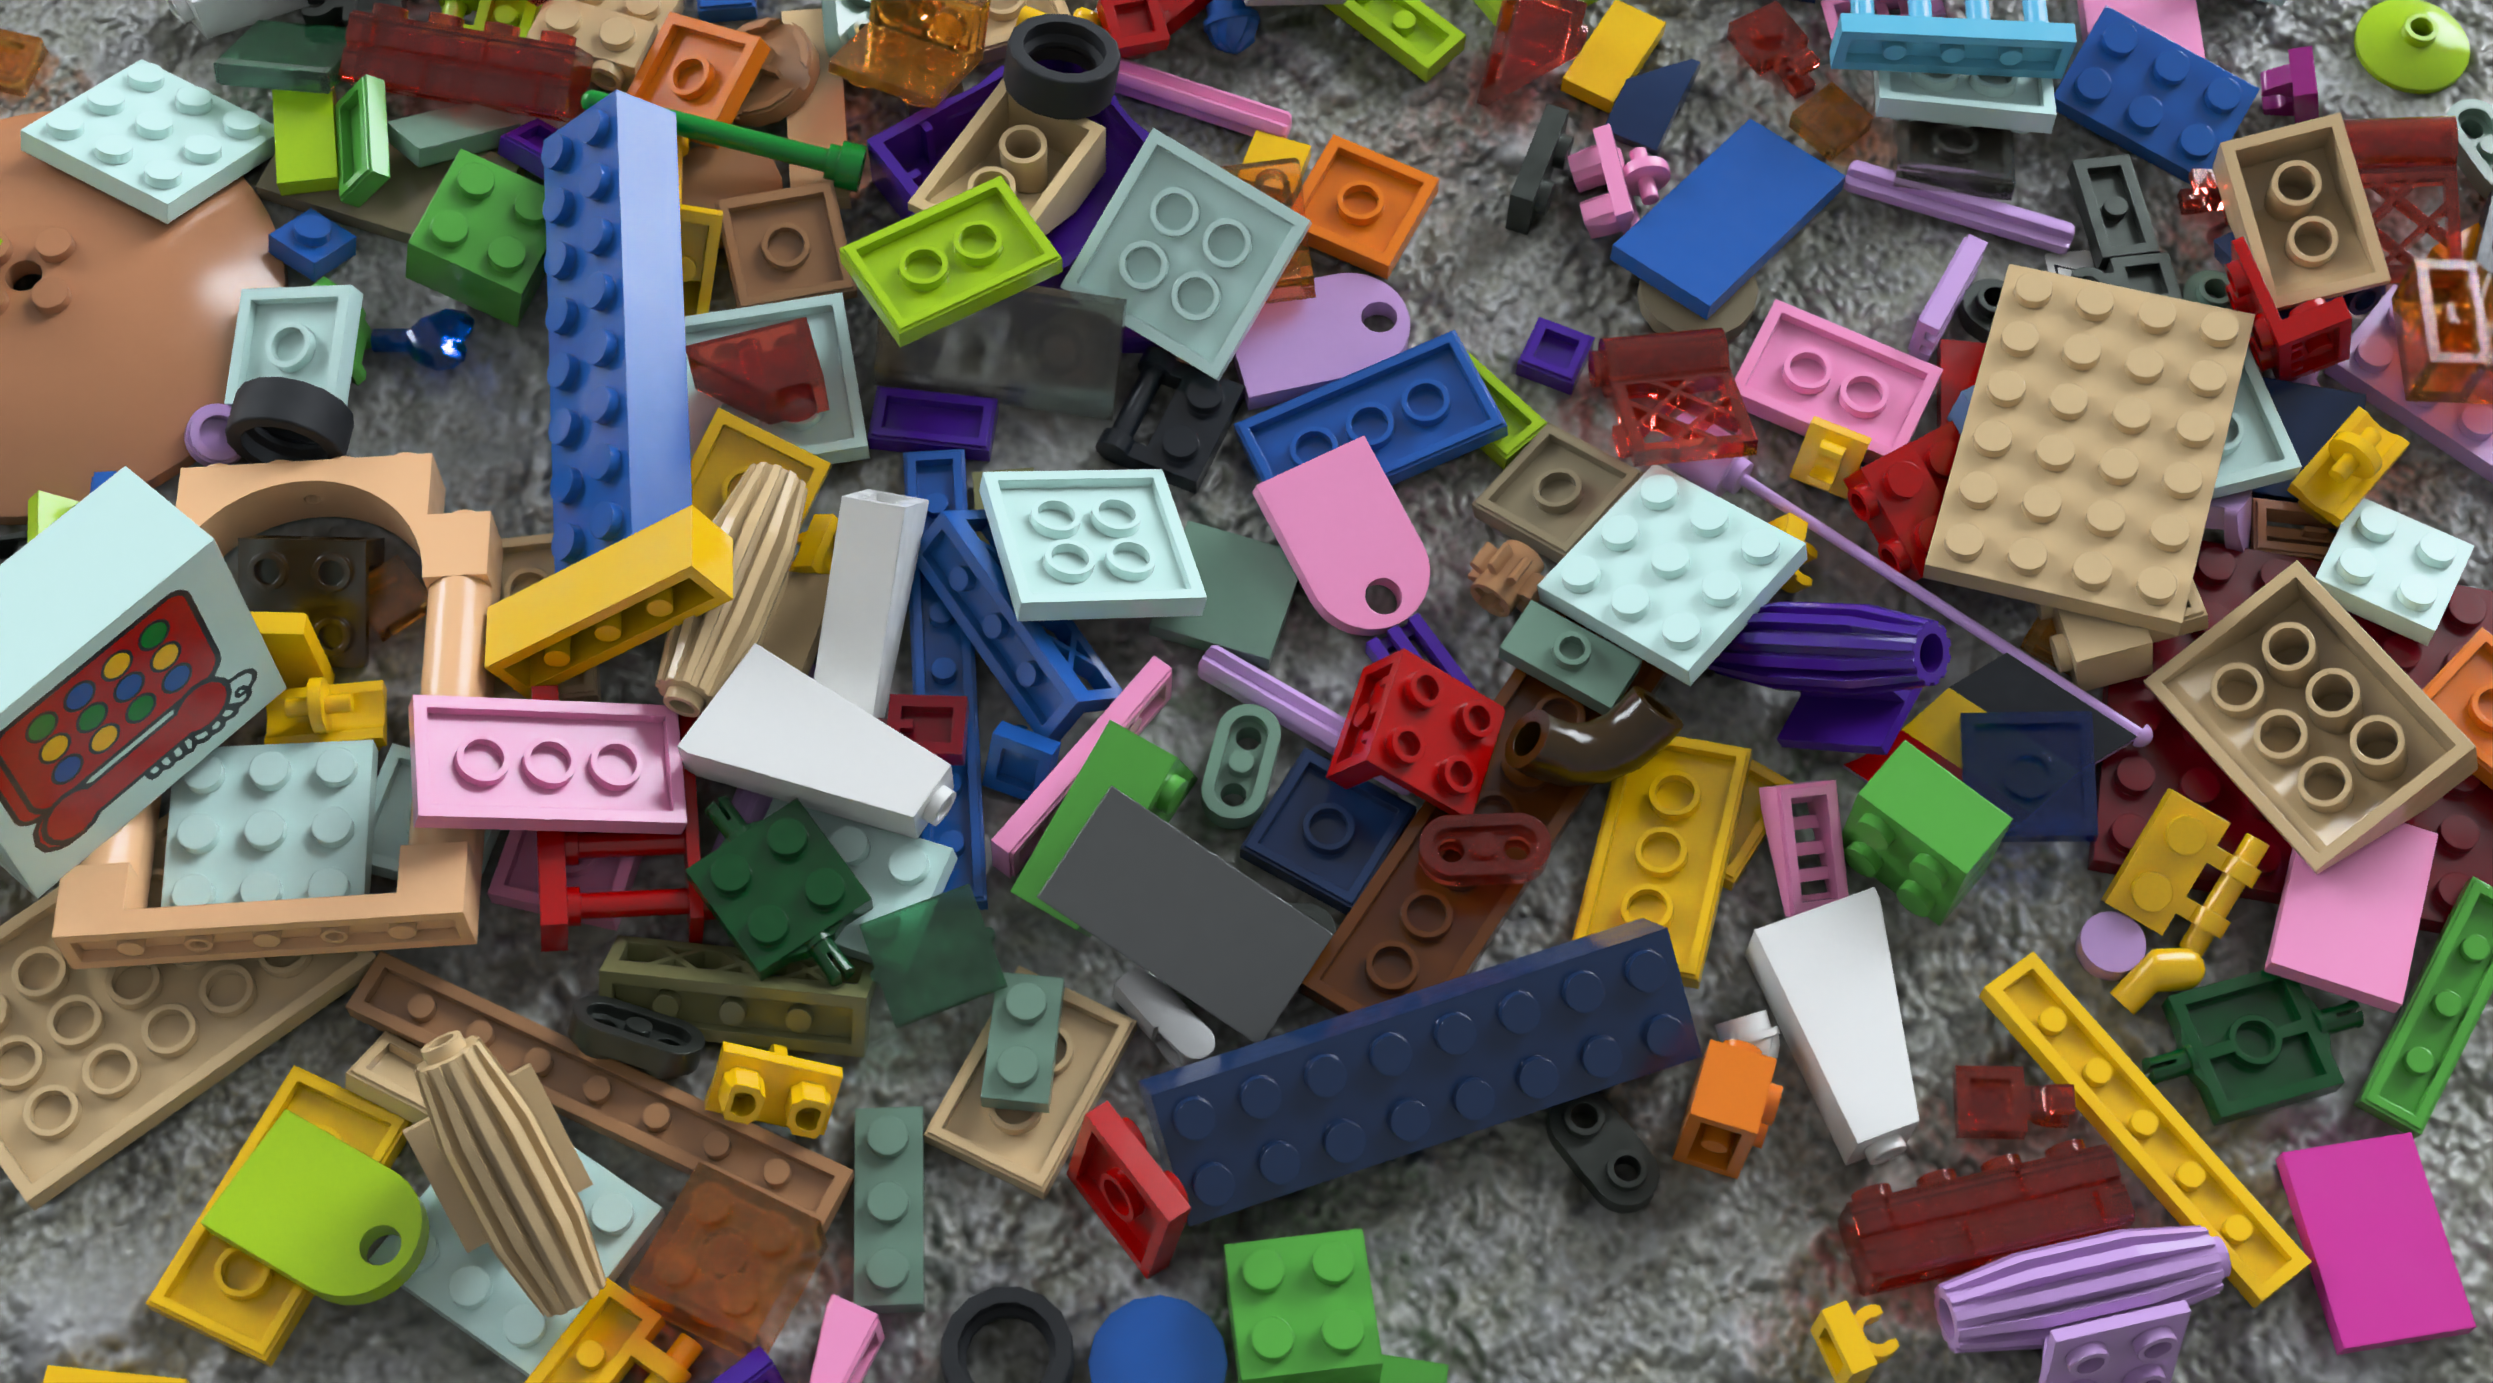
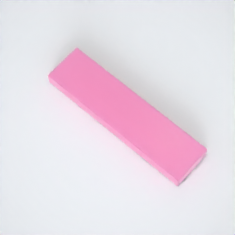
M1154 655L991 839L992 866L1009 878L1015 877L1029 860L1109 720L1139 735L1171 699L1172 668Z

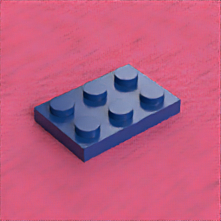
M2105 6L2055 91L2054 96L2056 112L2193 187L2202 190L2213 173L2212 167L2220 143L2232 140L2260 88L2116 10Z

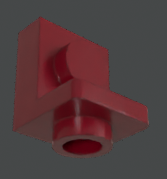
M890 694L888 718H878V720L949 764L965 766L970 709L967 696Z

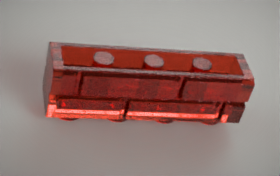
M373 3L372 13L353 10L349 14L345 37L347 45L343 48L339 75L342 81L353 86L368 74L385 80L386 93L452 104L473 105L475 103L507 113L566 123L585 111L581 105V98L589 87L594 61L593 55L576 46L577 38L574 36L542 30L540 40L520 37V28L493 21H485L484 31L464 28V19L438 12H429L428 22L408 19L409 10L383 3Z
M2073 1139L2048 1148L2044 1152L2045 1158L2022 1163L2019 1154H2006L1986 1161L1980 1166L1981 1172L1957 1177L1955 1169L1946 1168L1919 1177L1916 1180L1917 1187L1893 1192L1889 1183H1879L1857 1190L1851 1195L1852 1201L1847 1202L1840 1214L1838 1228L1846 1253L1851 1259L1850 1265L1859 1293L1865 1297L1964 1274L2012 1253L2118 1229H2129L2135 1221V1211L2126 1186L2121 1182V1173L2111 1146L2106 1143L2086 1148L2084 1140Z

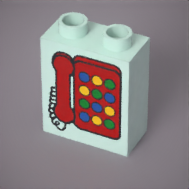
M126 466L0 565V865L37 899L287 689L215 539Z

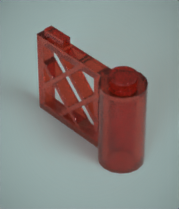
M2456 116L2343 119L2363 188L2372 189L2386 200L2372 214L2374 224L2376 225L2395 207L2418 225L2400 244L2375 226L2381 248L2389 253L2385 259L2391 277L2390 283L2461 281L2464 273L2457 179L2458 127ZM2443 186L2444 203L2429 217L2405 199L2416 187ZM2443 217H2445V229L2437 224ZM2428 233L2446 247L2447 263L2423 264L2408 250ZM2397 260L2401 263V265H2393V264H2394Z
M1722 327L1600 338L1598 350L1589 351L1588 372L1591 386L1593 388L1601 387L1604 398H1611L1620 424L1612 426V438L1619 458L1631 457L1633 466L1639 467L1757 455L1758 438L1730 368L1728 344ZM1718 390L1721 393V396L1713 403L1692 395L1697 392ZM1650 397L1660 402L1650 409L1629 399ZM1677 408L1697 418L1688 425L1669 417V415ZM1715 424L1736 433V435L1715 436L1705 431ZM1652 430L1673 438L1671 441L1644 443L1643 440Z

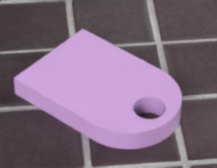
M1338 273L1275 286L1233 357L1240 384L1245 385L1244 398L1248 410L1284 403L1406 351L1410 335L1409 313L1404 301L1392 287L1377 278L1365 274ZM1373 315H1382L1389 318L1394 323V327L1385 332H1374L1366 328L1363 321Z

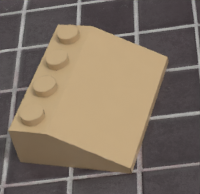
M2298 560L2143 681L2151 693L2316 874H2319L2425 811L2478 769L2476 746Z

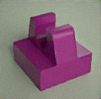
M2312 46L2288 49L2289 64L2260 73L2263 114L2294 116L2295 124L2319 118L2318 88Z

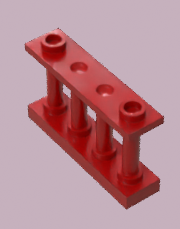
M558 685L531 686L532 699L559 701ZM678 714L680 741L699 716L686 717ZM684 765L683 777L687 825L682 834L537 831L541 952L568 951V927L581 926V919L687 914L689 942L702 944L704 920H716V918L687 880L686 872V888L580 893V886L567 887L566 866H579V859L684 854V871L701 860L696 776L687 771Z

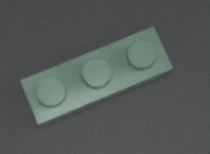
M923 1106L855 1109L854 1303L877 1314L925 1312V1140L923 1135L925 1132V1115Z

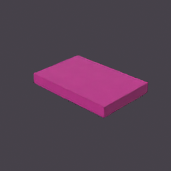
M2411 1132L2282 1152L2275 1161L2304 1253L2312 1261L2308 1266L2337 1355L2469 1334L2477 1327Z

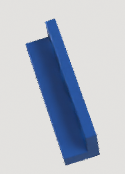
M985 509L941 511L922 536L916 565L1031 729L1037 734L1060 742L1083 713L1105 711L1123 691L1073 620L1017 621ZM975 531H981L990 545L980 540ZM1043 627L1053 632L1057 639L1047 634ZM1076 674L1086 679L1094 690H1087Z

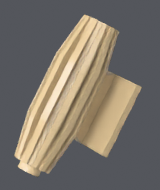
M759 462L757 465L755 463L751 464L712 521L733 538V600L698 617L695 615L684 619L683 624L679 626L674 625L671 630L667 631L655 687L658 688L661 696H664L663 703L665 706L677 714L686 717H698L754 643L804 674L808 675L818 652L830 574L789 571L795 554L808 492L803 479H799L796 476L797 474L791 470L788 471L780 465H771L767 462Z
M459 1030L448 1032L430 1041L420 1050L424 1059L415 1066L414 1070L428 1117L402 1131L466 1252L469 1253L488 1242L493 1253L543 1316L553 1317L557 1314L568 1313V1311L574 1308L577 1309L584 1305L586 1301L598 1295V1292L606 1285V1277L582 1201L577 1194L593 1185L532 1065L528 1063L507 1074L479 1036L476 1037L474 1035L464 1039Z

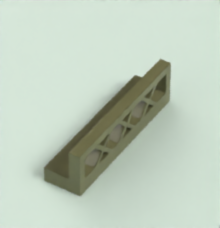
M618 935L599 970V996L615 998L684 1020L698 1028L707 1042L723 1043L725 1041L738 1045L770 1048L771 1044L786 1046L787 1050L864 1058L869 1043L870 1003L879 981L880 966L863 960L847 959L856 969L854 974L848 980H845L841 974L842 982L848 983L832 986L815 960L810 957L805 960L789 963L772 974L779 976H769L761 981L737 947Z

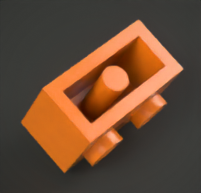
M1710 1039L1691 1087L1672 1160L1737 1179L1752 1146L1761 1149L1768 1127L1773 1125L1783 1091V1086L1771 1083L1777 1059L1762 1055V1051L1758 1047L1745 1041L1729 1039L1719 1042Z

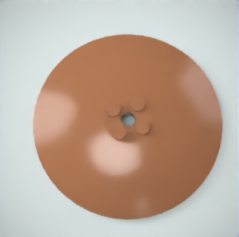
M52 111L0 119V238L3 240L0 245V525H28V500L38 490L80 502L90 494L91 478L94 477V472H118L124 466L128 467L154 489L178 475L181 468H188L196 462L189 454L185 445V428L191 416L201 407L209 404H224L242 289L288 287L286 264L269 253V234L275 231L271 217L257 193L243 176L166 224L22 151L20 130ZM29 274L42 275L41 280L32 289L26 291L13 290L14 284L21 277Z

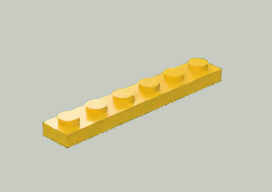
M2034 951L1983 988L1979 998L2180 1226L2201 1225V1227H2205L2209 1231L2211 1237L2219 1236L2223 1240L2231 1261V1273L2226 1278L2254 1309L2301 1273L2312 1262Z

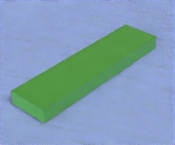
M2474 876L2465 882L2353 1104L2403 1133L2411 1132L2413 1138L2422 1134L2493 992V887Z

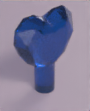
M443 309L422 317L411 328H374L371 333V346L375 353L408 352L414 361L424 367L439 372L450 370L465 361L468 350L464 342L473 332L475 320L466 311Z

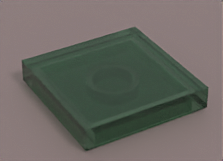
M258 20L213 63L216 83L229 86L329 94L372 49L370 29Z

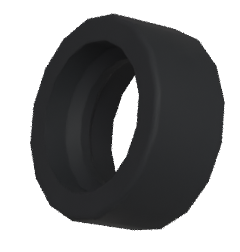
M1043 14L1027 18L1013 28L1008 40L1003 71L1006 91L1019 105L1045 117L1059 120H1079L1094 116L1111 103L1116 89L1121 55L1114 38L1104 28L1087 19L1068 14ZM1042 60H1062L1076 64L1087 71L1083 73H1061L1047 69L1036 62Z
M258 377L244 382L237 390L225 428L227 443L232 449L252 464L269 463L274 460L306 461L332 459L334 457L346 456L354 428L353 413L346 404L323 388L290 378Z
M1019 1286L993 1287L970 1297L950 1317L941 1339V1369L945 1383H974L967 1369V1350L973 1336L984 1325L998 1319L1015 1318L1032 1324L1043 1334L1048 1345L1049 1365L1043 1379L1039 1383H1071L1074 1376L1073 1337L1062 1312L1045 1296Z

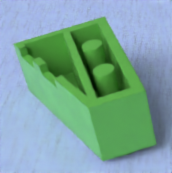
M1109 720L1010 892L1090 938L1092 936L1091 933L1036 896L1109 787H1115L1169 823L1198 778L1178 757Z

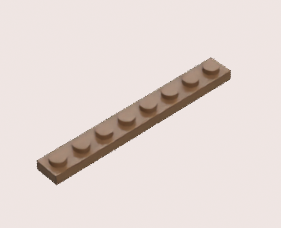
M383 951L379 952L345 1006L351 1017L383 1032L387 1031L421 1049L435 1038L456 1030L461 1032L464 1039L469 1036H479L507 1074L530 1063L556 1113L824 1238L854 1183V1171L842 1164L753 1123L747 1125L725 1120L722 1113L705 1110L704 1100L611 1058L596 1059L582 1053L570 1038Z

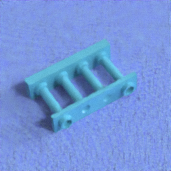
M1850 0L1851 13L1840 14L1829 51L1831 69L2062 79L2076 46L2077 39L2074 23L2048 22L2046 0H2022L2024 21L1991 20L1989 0H1965L1966 19L1933 17L1931 0H1907L1909 16L1878 15L1874 12V0Z

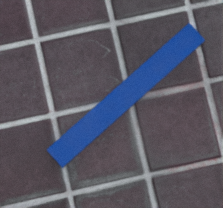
M965 449L903 452L905 496L929 500L923 535L941 511L968 510ZM916 565L909 598L913 695L967 696L970 707L965 766L951 765L954 782L953 791L956 792L955 801L945 818L937 826L928 823L919 838L953 848L958 858L934 913L988 910L975 647Z

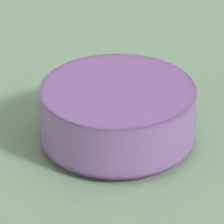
M225 404L203 406L188 421L184 432V441L189 454L198 463L204 466L215 463L233 465L240 460L241 456L227 443L225 434L231 406Z
M2106 911L2098 913L2087 920L2077 936L2075 951L2080 964L2088 973L2102 980L2116 981L2123 979L2144 957L2146 938L2141 927L2132 918L2122 913Z

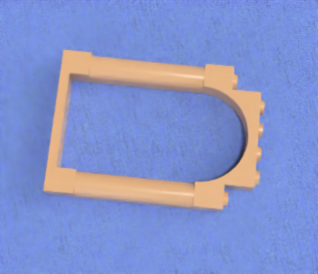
M401 452L390 456L356 458L340 456L323 460H274L269 463L240 465L215 463L206 467L180 469L176 508L215 539L223 557L238 546V538L254 536L287 522L316 517H341L365 521L380 526L400 537L422 559V578L428 591L420 695L494 698L495 675L484 668L487 607L500 601L503 565L502 540L491 511L462 509L452 513H444L446 488L433 453L416 454ZM161 794L60 879L52 931L53 941L72 969L477 944L485 829L414 827L412 801L408 845H400L396 893L147 908Z

